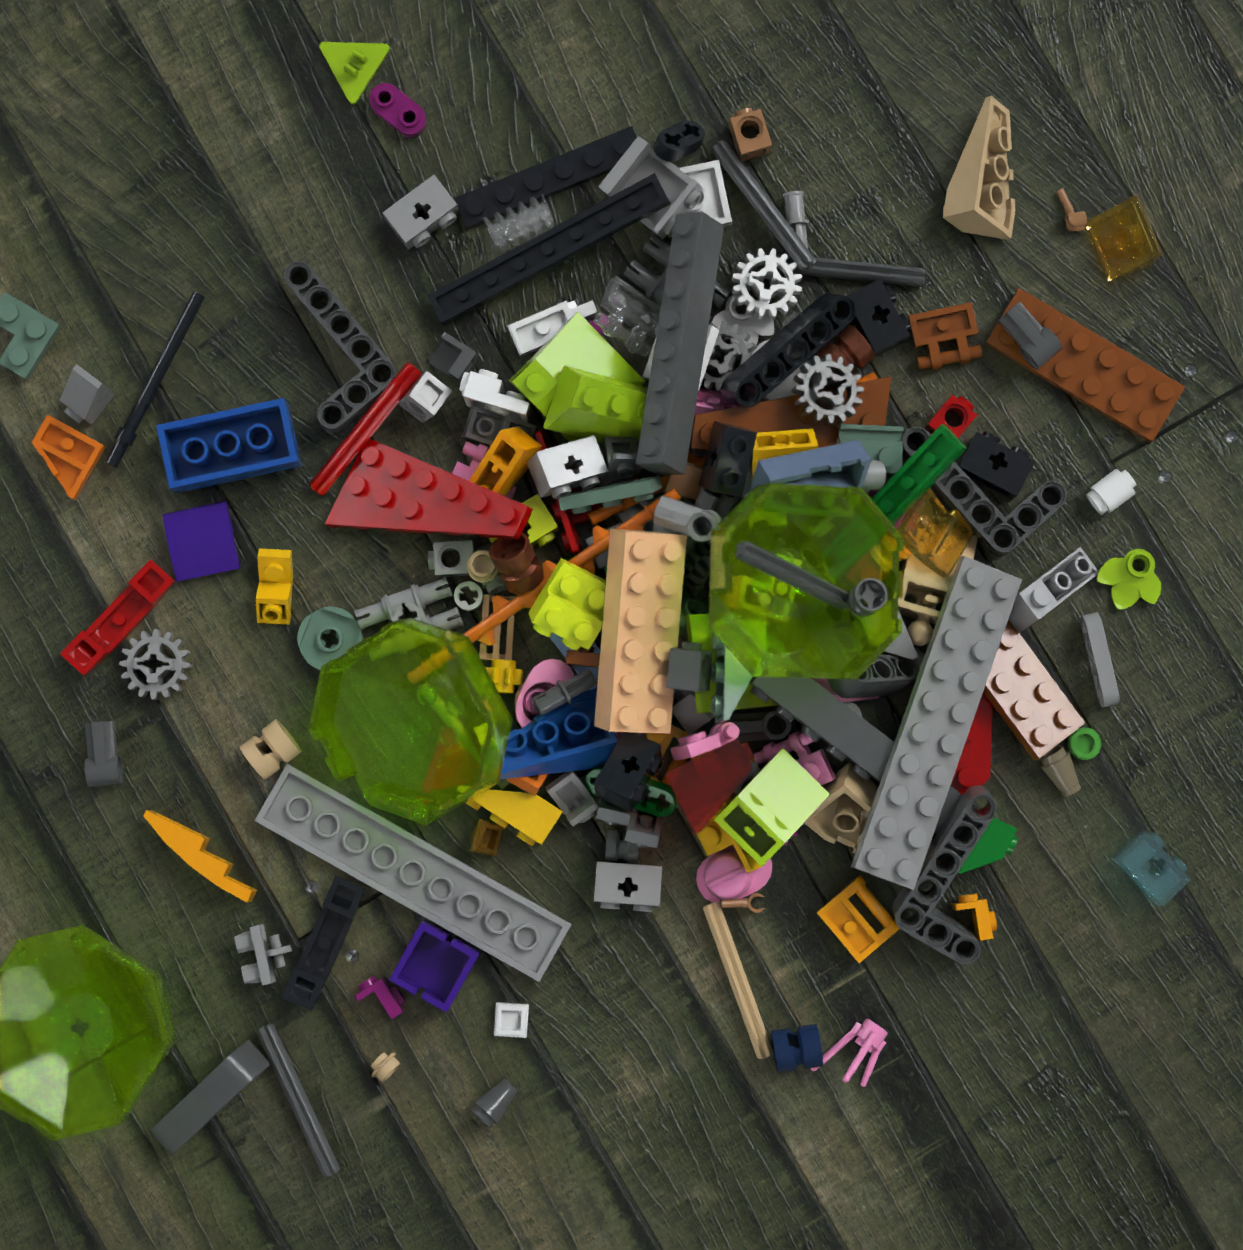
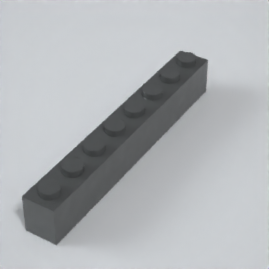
M703 211L676 214L636 459L637 465L656 475H685L724 231V225Z
M768 649L749 682L752 686L750 692L764 703L768 699L778 706L776 712L790 723L796 719L804 726L801 732L813 741L817 742L819 739H822L829 745L826 751L841 762L845 758L852 762L854 766L851 770L861 778L868 781L871 777L880 784L894 742L777 651ZM952 786L949 788L934 831L936 835L963 796ZM973 803L972 809L978 810L979 807ZM965 826L958 827L954 832V836L958 837Z

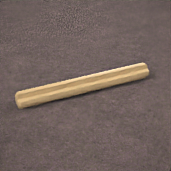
M718 902L707 904L703 907V911L755 1054L758 1059L767 1058L773 1055L774 1051L722 908Z

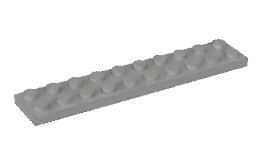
M959 556L851 864L852 868L911 890L915 889L1022 579L969 557Z
M286 764L255 819L259 824L540 982L572 925L290 764Z

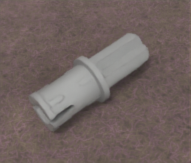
M786 192L783 194L786 221L808 249L806 225L809 224V220L805 219L804 192Z

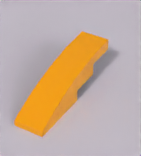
M153 810L145 811L143 816L162 840L190 867L221 889L246 903L252 902L257 889L228 876L234 864L205 850L210 840L209 837Z

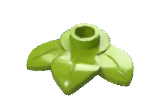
M1134 549L1128 552L1124 558L1108 560L1097 574V582L1112 586V601L1117 610L1132 606L1140 597L1148 603L1155 604L1161 593V581L1154 573V558L1148 551L1143 549ZM1134 560H1140L1143 563L1141 571L1134 570L1132 566Z

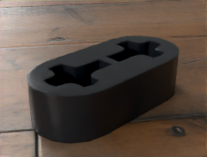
M690 120L681 121L662 130L658 134L653 145L654 153L662 160L669 162L677 161L696 152L700 148L706 133L702 126Z

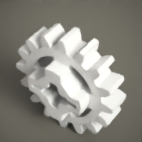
M761 248L758 250L756 258L750 253L746 254L745 260L747 265L742 262L737 264L736 269L740 273L733 274L731 281L739 285L732 288V294H740L736 304L738 306L746 304L748 306L746 310L747 315L755 310L758 311L757 316L759 320L762 319L764 313H768L771 320H774L778 310L783 315H786L788 312L787 304L795 306L798 300L793 295H800L802 287L795 285L800 282L802 275L793 274L797 264L794 262L788 265L786 263L788 256L786 253L778 258L776 257V249L772 248L770 254L765 255ZM759 265H764V268L758 272L751 271ZM776 268L781 270L786 278L781 277ZM764 279L770 280L769 284L771 287L769 290L764 289V283H762ZM747 290L753 292L757 301L750 296ZM782 295H785L780 301L769 304L770 300L775 296L782 297Z

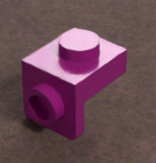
M372 976L357 986L361 991L354 996L357 1002L374 991L391 1019L405 1011L402 1005L406 1002L405 997L396 985L391 987L385 977L377 981L375 976Z

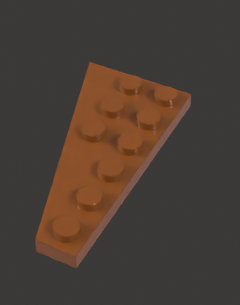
M892 376L856 383V386L864 387V391L856 395L862 400V404L854 407L856 413L850 418L846 416V420L841 424L885 426ZM835 387V388H833V389H830V388H828V389H823V390L819 391V393L824 392V391H825V392H828V391L833 392V391H834L835 389H837V388ZM845 390L843 394L845 401L847 398V390ZM797 394L762 401L753 407L738 406L694 415L689 448L708 449L714 421L745 427L757 433L813 428L818 448L836 445L839 429H837L835 419L833 424L825 427L824 419H821L816 424L812 423L813 415L811 413L803 417L801 414L805 407L803 405L795 406L794 404L800 398Z

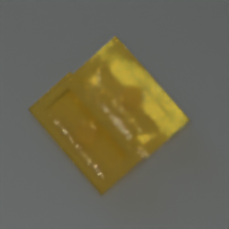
M931 488L907 511L894 532L903 545L917 559L942 577H949L958 562L959 556L962 555L974 534L957 509L947 512Z

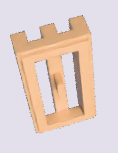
M483 594L482 620L489 616L490 602H493L492 598L494 595ZM499 595L509 601L516 597ZM515 614L508 618L506 653L499 654L501 624L494 628L495 644H493L492 654L487 653V645L480 642V660H512Z

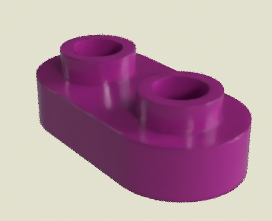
M381 83L372 89L369 102L373 112L405 137L412 138L419 136L425 130L427 119L424 110L398 88L389 83ZM384 94L391 96L390 101L387 103L379 101L380 97ZM413 114L416 118L412 123H407L404 121L406 115Z

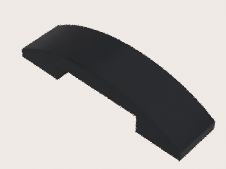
M335 876L323 902L320 915L281 998L311 1011L313 1010L350 930L365 893V888Z

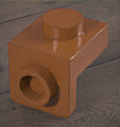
M580 646L578 651L567 650L566 664L598 668L599 672L600 654L594 653V647H590L587 650Z

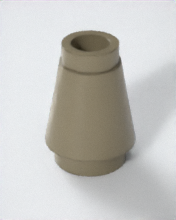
M1063 746L1052 748L1040 758L1042 763L1041 769L1064 797L1070 796L1081 789L1070 752L1065 751Z

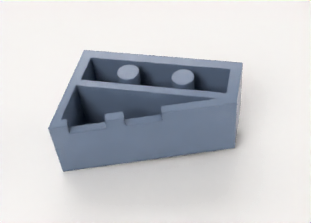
M859 440L758 460L750 491L762 510L853 517L872 459Z

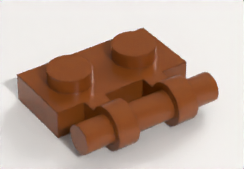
M972 302L908 315L907 319L911 326L910 333L914 349L927 346L928 355L916 358L919 370L931 368V370L942 369V365L959 362L961 365L970 363L971 359L982 357L980 344L968 347L967 343L968 337L978 335ZM955 340V350L940 353L939 343Z

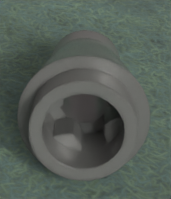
M504 1078L499 1084L474 1101L475 1106L470 1111L488 1128H491L494 1123L498 1124L518 1090Z

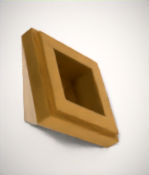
M479 819L472 832L470 851L495 857L503 827L497 823Z

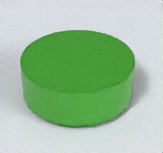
M1086 727L1078 728L1069 735L1067 749L1074 758L1089 760L1099 753L1101 739L1093 729Z

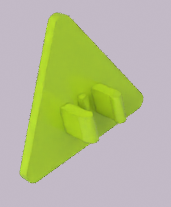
M322 42L319 46L346 98L352 105L357 103L390 51L389 45L383 43Z

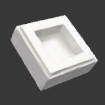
M496 1002L494 1036L527 1038L529 1004Z

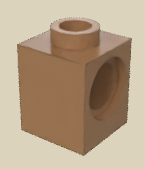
M745 108L734 113V117L730 118L729 129L739 159L744 162L770 154L772 142L761 109L753 111L752 108ZM745 127H753L758 132V135L753 139H748L741 134V130Z

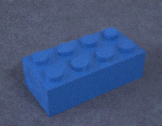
M285 398L156 425L168 486L176 494L302 467L291 410Z

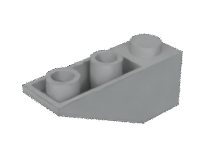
M1079 547L1017 593L1008 620L1017 632L1020 633L1094 578L1099 572L1083 549Z

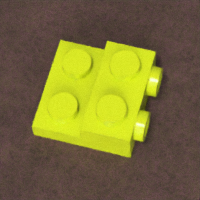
M561 558L528 613L532 623H534L533 628L546 637H550L552 633L563 637L562 643L573 650L578 651L580 646L589 650L602 629L606 580Z

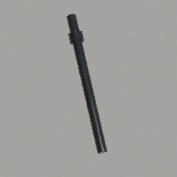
M193 291L123 427H119L114 437L117 440L105 461L107 464L117 468L127 447H132L137 437L135 432L205 298L203 295Z

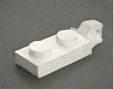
M575 300L569 303L565 301L507 326L519 356L522 357L539 350L576 312H579L586 320L598 316L593 300L580 306L576 305Z

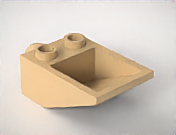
M919 519L914 521V531L911 532L908 543L912 554L908 559H904L893 600L897 605L900 615L917 619L909 625L907 631L914 645L923 646L930 642L933 628L929 623L936 624L940 611L936 610V605H943L959 556L974 559L978 537ZM910 595L914 597L915 604L904 601L905 596Z

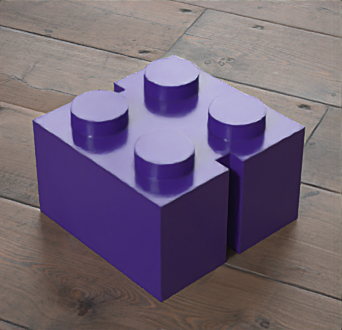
M424 920L418 926L389 981L414 995L419 991L420 987L426 989L421 998L447 1013L481 951L457 938H454L452 942L447 941L450 934Z

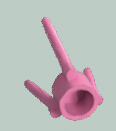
M868 1018L865 1019L862 1025L856 1022L852 1029L823 1055V1065L855 1036H858L855 1043L861 1049L844 1075L843 1082H849L866 1053L872 1052L860 1082V1086L865 1087L880 1051L886 1044L884 1039L888 1032ZM820 1067L811 1068V1071H816Z

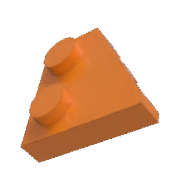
M48 414L31 442L43 457L53 475L63 486L68 497L75 501L106 448L103 444Z

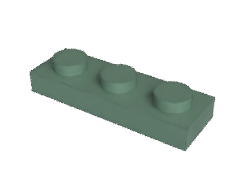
M660 475L572 492L566 496L559 497L558 500L561 511L572 509L573 514L592 510L591 505L603 503V508L623 504V498L633 497L634 502L653 498V492L661 489L662 484Z

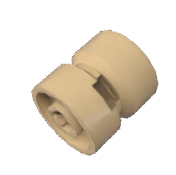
M277 719L262 729L261 737L253 736L240 746L243 755L264 780L280 769V762L288 763L302 752L291 734ZM269 747H270V749L272 750V752L266 754L265 752H267L268 749H269Z

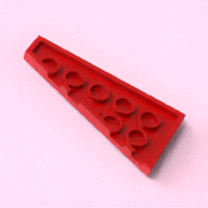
M369 439L360 450L325 525L331 528L354 527L355 529L363 530L370 528L394 532L448 533L449 535L457 536L464 534L488 538L519 539L533 509Z

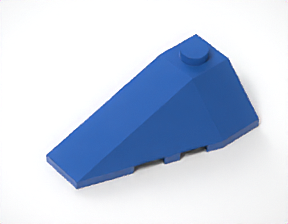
M597 688L575 696L571 699L572 703L569 705L565 703L544 716L536 715L528 725L520 730L514 729L482 749L491 779L499 780L580 771L605 765L618 739L615 732H609L594 726Z

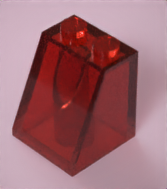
M737 738L665 773L694 834L700 833L752 771L753 768L750 763L754 762L755 758L747 742L740 744Z

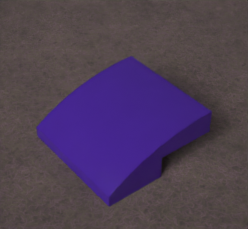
M227 501L162 515L176 582L240 569L241 564L233 536L234 529Z

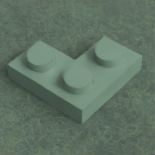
M4 292L0 298V327L15 336L1 356L0 364L28 381L62 326Z

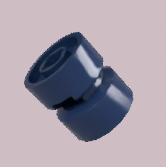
M817 1024L798 1026L796 1032H792L789 1028L771 1030L777 1073L795 1071L798 1065H802L805 1069L823 1066V1054Z

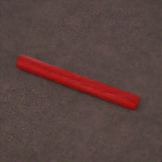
M405 363L310 482L309 486L319 495L327 493L420 377L421 372L411 363Z

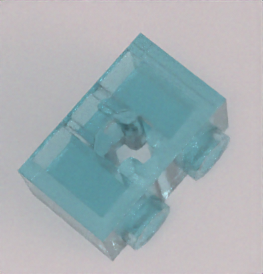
M1139 831L1111 858L1156 906L1163 907L1191 881V878L1186 874L1189 869L1177 856L1171 858L1163 850L1166 844L1156 833L1152 831L1148 834L1147 831ZM1149 860L1159 861L1156 865L1159 870L1158 873L1148 871L1151 868Z

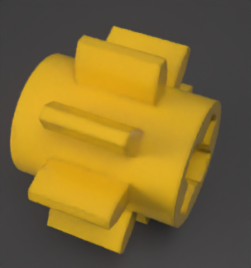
M492 659L491 668L484 667L483 683L490 684V692L514 694L515 685H522L523 670L516 669V661Z

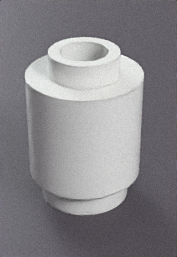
M1114 469L1091 487L1092 491L1086 494L1095 510L1100 515H1103L1107 511L1111 513L1134 496L1135 491L1133 488L1137 484L1126 470L1120 472L1118 469Z

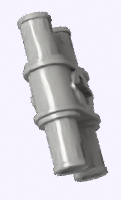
M446 576L421 587L418 584H412L411 588L390 596H387V594L383 595L378 603L354 610L361 630L387 619L393 622L394 628H392V632L365 641L367 648L370 650L369 654L372 660L399 649L401 652H408L407 649L430 640L434 642L435 639H438L437 635L442 634L446 629L453 630L464 626L462 618L459 617L461 615L457 607L432 617L429 614L426 615L424 611L426 605L453 596L450 587H448L449 583ZM405 606L413 615L417 614L418 616L413 619L414 630L406 622H401L405 618Z

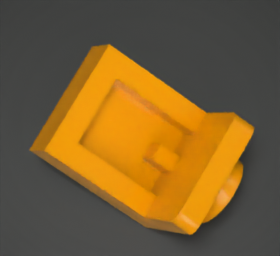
M977 893L958 896V902L951 903V909L954 911L971 909L977 940L993 939L992 931L997 930V922L994 911H989L987 899H978Z

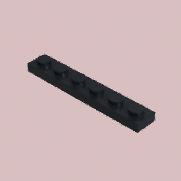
M630 126L454 198L466 229L469 230L609 173L637 138L633 127Z

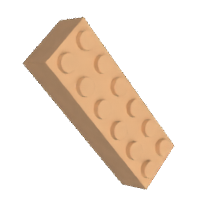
M610 529L595 727L609 732L670 733L674 689L667 688L670 648L678 647L687 535L671 532Z

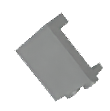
M638 135L598 187L611 197L655 173L671 204L640 220V222L664 239L667 234L669 236L673 234L676 214H682L687 209L692 210L698 204L702 197L700 192L703 188L697 181L690 178L673 163L659 158L654 153L650 144Z

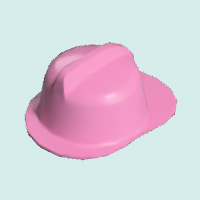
M548 659L533 667L525 682L518 688L514 699L516 718L522 728L531 723L533 717L540 714L533 704L532 697L557 685L556 682L558 680L563 683L574 677V673L568 664L562 660Z
M731 845L702 861L697 870L696 882L698 889L704 898L712 903H720V900L744 898L766 885L772 873L771 858L766 862V865L747 873L734 846Z

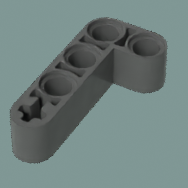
M250 1040L246 1041L221 1062L149 1132L172 1156L271 1063Z

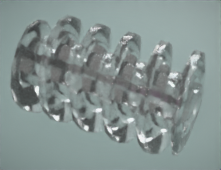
M543 193L541 194L542 203H539L534 197L530 198L529 209L524 203L519 202L517 214L511 207H507L505 219L499 212L494 213V223L487 217H483L495 247L498 246L503 253H506L507 242L510 241L516 248L519 246V237L522 236L527 242L531 240L532 231L538 236L543 233L544 226L548 230L554 227V219Z

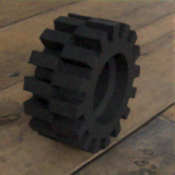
M716 539L705 541L704 546L699 544L697 551H691L688 554L690 558L688 560L685 559L683 588L699 602L700 600L704 602L707 601V598L712 599L715 597L720 576H733L736 573L735 569L729 571L724 561L712 553V544L720 542Z

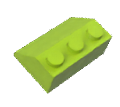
M564 365L543 428L579 438L594 435L599 443H603L604 437L636 438L638 441L640 440L648 388Z

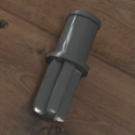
M585 670L563 683L558 680L556 682L557 685L532 697L533 704L538 713L544 716L565 703L571 704L572 698L594 687L596 679L590 670Z

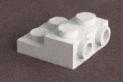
M480 369L479 373L472 371L470 373L464 372L459 390L462 391V396L468 407L477 406L502 416L508 415L529 423L532 414L530 402L525 401L526 397L513 391H507L506 395H504L505 389L502 380L497 379L498 374L484 369Z

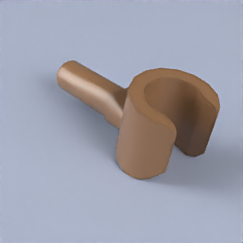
M1058 190L1056 193L1065 209L1067 229L1069 231L1085 230L1087 225L1085 211L1074 212L1065 190Z
M752 893L748 898L720 900V907L749 908L751 911L759 913L765 908H752L751 900L756 896H764L760 893Z

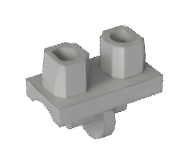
M264 924L252 926L250 931L243 932L234 937L238 953L255 950L257 963L241 966L244 983L262 982L263 986L276 982L271 956H274L276 968L286 966L283 953L292 951L291 945L281 947L279 934L269 936L272 949H269Z

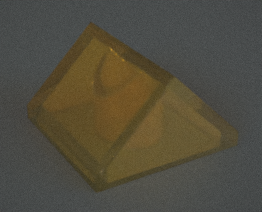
M1135 195L1087 221L1086 228L1108 281L1151 266L1163 255L1139 195Z

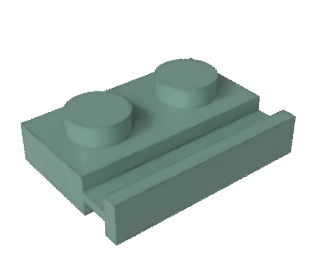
M837 424V429H839L837 444L859 440L873 461L883 462L886 473L895 474L902 467V432L904 427Z

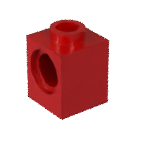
M952 394L924 429L932 435L943 424L959 438L977 416L973 411L975 407L964 397L959 396L956 398ZM948 412L958 414L961 419L960 426H949L945 421V414Z

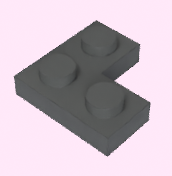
M600 799L596 819L603 820L610 825L622 824L628 826L625 841L632 842L635 846L657 848L663 817L634 808L632 812H629L604 799Z

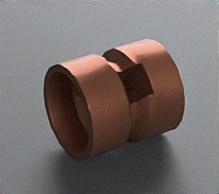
M848 325L835 336V344L828 342L814 354L821 361L826 354H830L833 362L841 356L843 357L842 365L847 367L852 363L854 365L853 369L855 367L862 369L876 357L870 344L852 325Z
M522 532L519 539L497 538L491 544L488 552L496 570L500 572V578L504 586L510 593H526L536 588L544 579L543 567L537 555H535L526 534Z

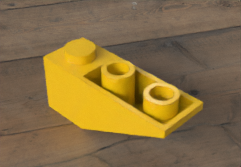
M461 787L459 792L465 795L462 799L463 802L477 811L481 806L492 812L489 819L505 829L508 824L519 830L517 837L531 846L535 842L541 845L544 843L563 813L562 810L537 794L534 796L523 792Z

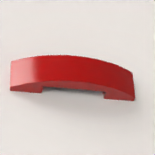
M150 559L128 582L130 585L85 632L82 630L60 655L85 677L135 630L164 597L175 581Z

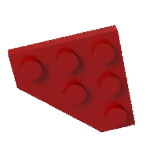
M984 693L981 696L951 786L962 795L968 788L976 785L982 786L990 779L993 705Z

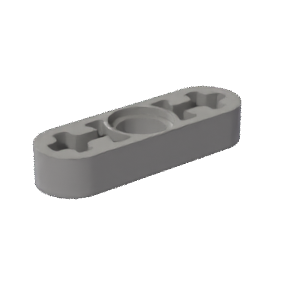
M1098 612L1082 615L1080 617L1081 629L1099 703L1102 708L1117 705L1120 703L1119 691L1101 617Z

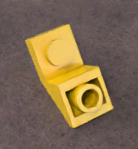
M259 548L257 556L259 585L255 598L257 623L290 625L293 587L292 550Z

